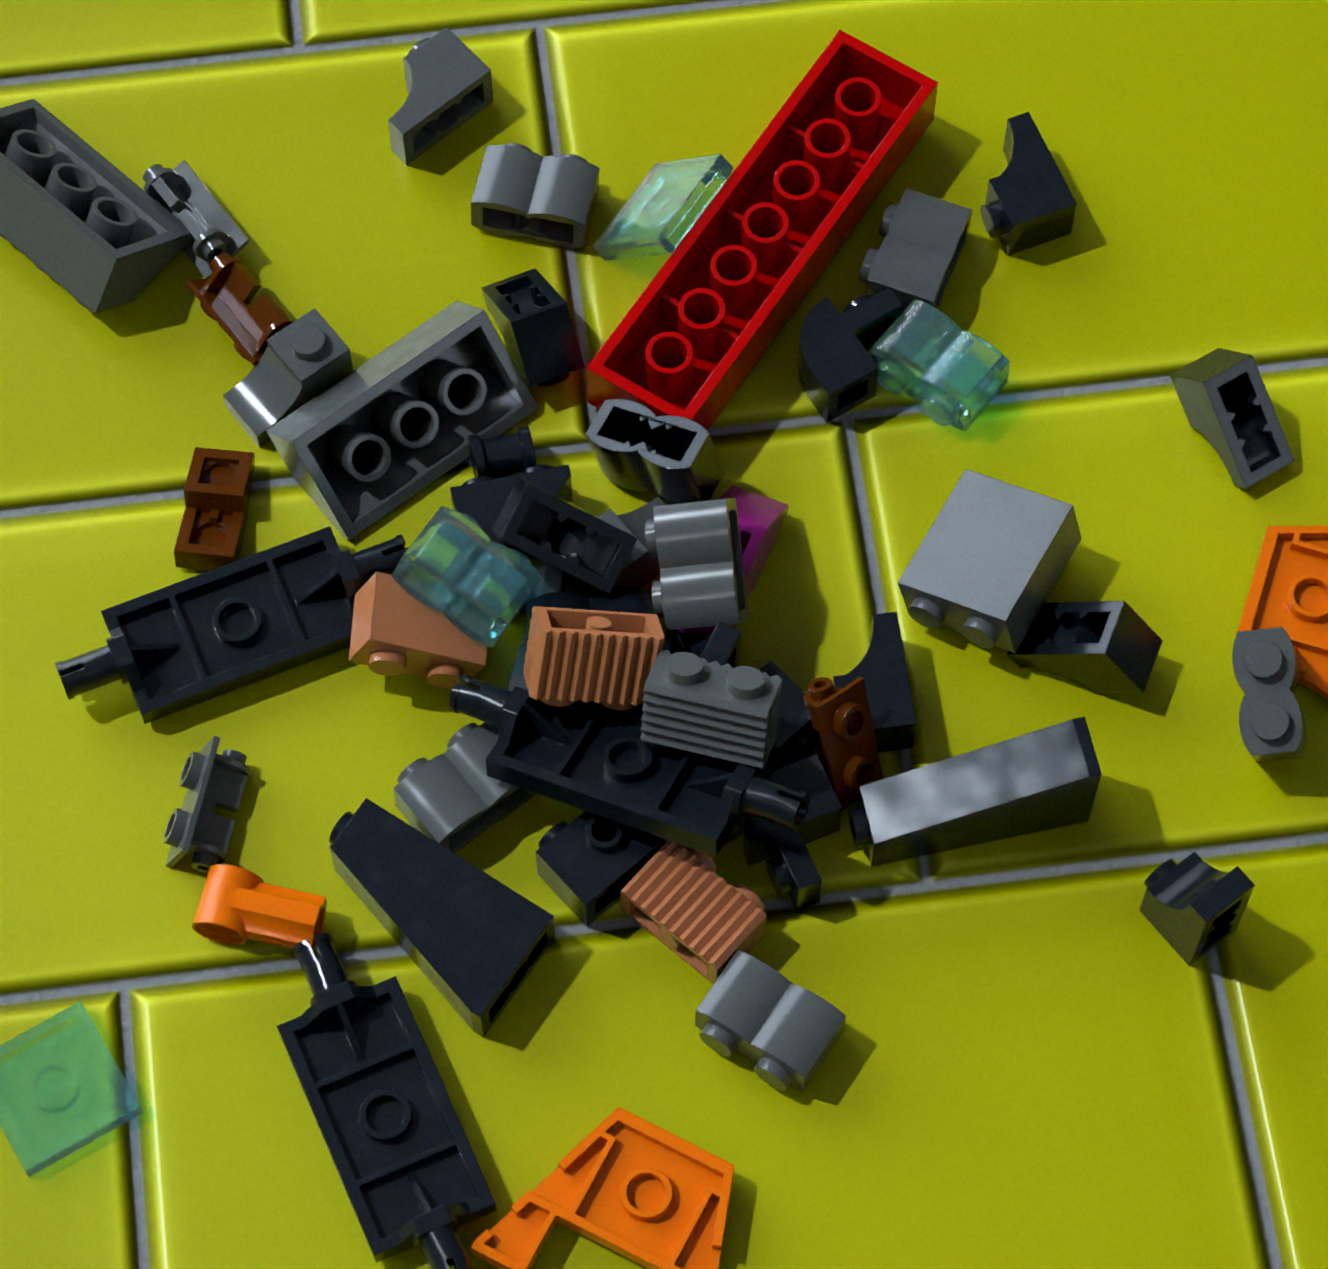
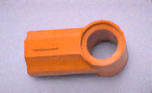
M215 864L210 866L192 928L196 933L205 938L230 945H242L246 943L247 939L293 949L298 943L308 939L314 953L317 946L314 935L323 932L327 900L324 896L264 883L261 877L244 868L227 864Z

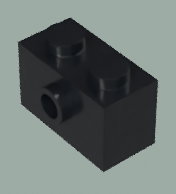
M585 811L570 824L566 821L556 824L541 838L538 844L539 849L536 851L537 872L569 909L588 927L620 900V891L667 840Z

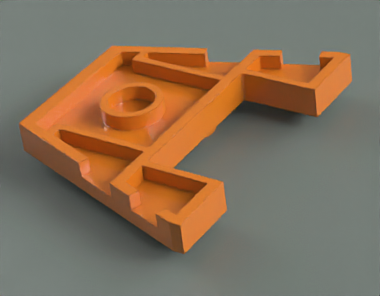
M1268 526L1237 634L1241 631L1283 627L1289 635L1297 654L1299 682L1327 700L1328 526Z
M618 1107L558 1162L559 1167L533 1191L528 1190L511 1206V1211L490 1230L486 1229L480 1234L471 1246L473 1256L498 1269H531L556 1223H560L647 1269H719L734 1176V1165Z

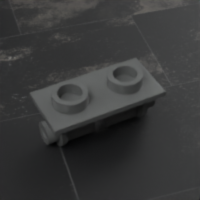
M185 160L174 169L163 168L162 165L156 164L145 171L143 175V180L146 182L144 190L151 198L155 199L178 218L191 233L192 238L183 248V251L206 279L213 273L210 269V263L216 256L228 253L231 257H234L250 242L248 237Z
M214 736L198 753L191 751L184 764L179 781V786L187 789L182 809L175 808L173 810L163 837V843L171 846L166 867L172 868L183 856L192 858L191 867L204 873L209 872L210 866L225 862L235 820L215 814L214 809L217 806L234 813L239 809L250 769L245 765L247 756L239 751L228 749L224 750L222 755L216 754L220 738Z

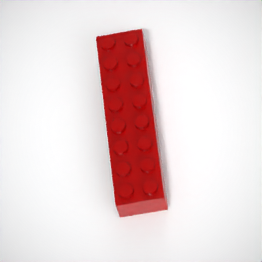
M839 30L587 366V402L600 409L605 400H631L649 408L656 417L672 415L688 418L697 422L708 431L933 122L938 82Z

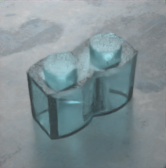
M914 299L873 345L871 356L879 366L878 382L881 386L891 393H903L918 399L925 414L937 424L942 426L950 424L964 431L968 429L1008 382L1010 361L998 349L979 336L962 330L943 312L918 299Z
M444 506L439 508L407 549L391 575L399 586L413 598L428 607L442 611L448 620L460 631L490 647H494L543 578L523 553L492 542L472 517Z

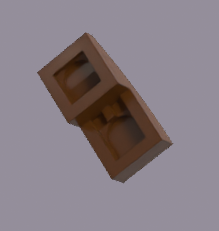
M195 447L184 487L186 507L174 549L176 567L213 570L239 559L255 465L253 452Z

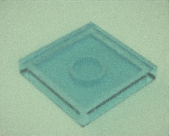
M722 154L655 164L592 247L605 261L672 253L731 175L733 166Z
M81 1001L0 1045V1127L28 1177L143 1113L139 1102Z

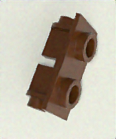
M222 253L216 256L210 263V269L213 273L208 279H188L185 284L199 299L205 314L217 321L233 340L236 351L244 359L256 365L267 348L266 340L293 323V321L269 294H260L256 302L252 304L251 300L262 285L246 268L239 257H231L228 253Z
M821 677L808 683V691L804 694L803 699L805 706L809 708L813 729L820 732V737L816 739L819 760L840 801L843 811L858 801L859 786L882 780L883 774L864 678L858 677L841 689L834 686L831 679Z

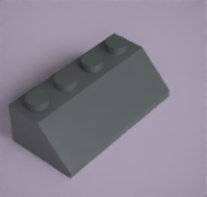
M35 99L0 108V236L10 241L30 258L38 269L51 276L71 293L79 304L88 308L94 314L135 300L190 242L192 238L191 233L178 218L155 199L151 198L142 188Z
M455 301L267 429L266 432L297 483L342 536L350 540L470 457L468 436L478 434L481 439L498 437L539 407L486 311Z

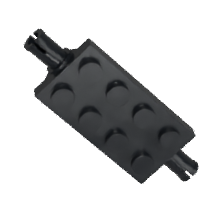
M329 526L102 610L101 613L110 637L106 639L107 645L62 662H55L67 697L71 700L77 695L121 679L123 685L129 683L144 724L346 649L350 647L354 598L357 591L376 571L394 576L415 571L409 549L404 547L406 542L400 534L393 539L351 554L349 549L343 551L340 549Z
M465 673L460 676L459 683H455L449 699L450 711L497 726L499 732L498 741L486 758L487 776L708 855L717 857L739 818L744 817L746 814L779 824L796 832L800 828V822L798 821L803 822L808 812L810 794L808 792L798 791L763 779L769 770V757L764 769L641 741L642 708L635 706L630 710H613L603 706L601 703L598 704L594 701L585 703L581 700L573 702L569 706H551L541 702L539 699L535 700L529 697L528 690L515 686L512 691L474 679Z
M329 933L314 935L317 944L316 948L321 958L320 961L316 959L308 939L301 941L293 948V953L298 959L312 991L311 1007L301 1016L278 1025L277 1029L375 1262L382 1261L414 1246H421L430 1269H450V1267L455 1269H474L457 1229L462 1225L497 1211L496 1203L396 976L373 986H358L355 981L348 979L333 945V938Z

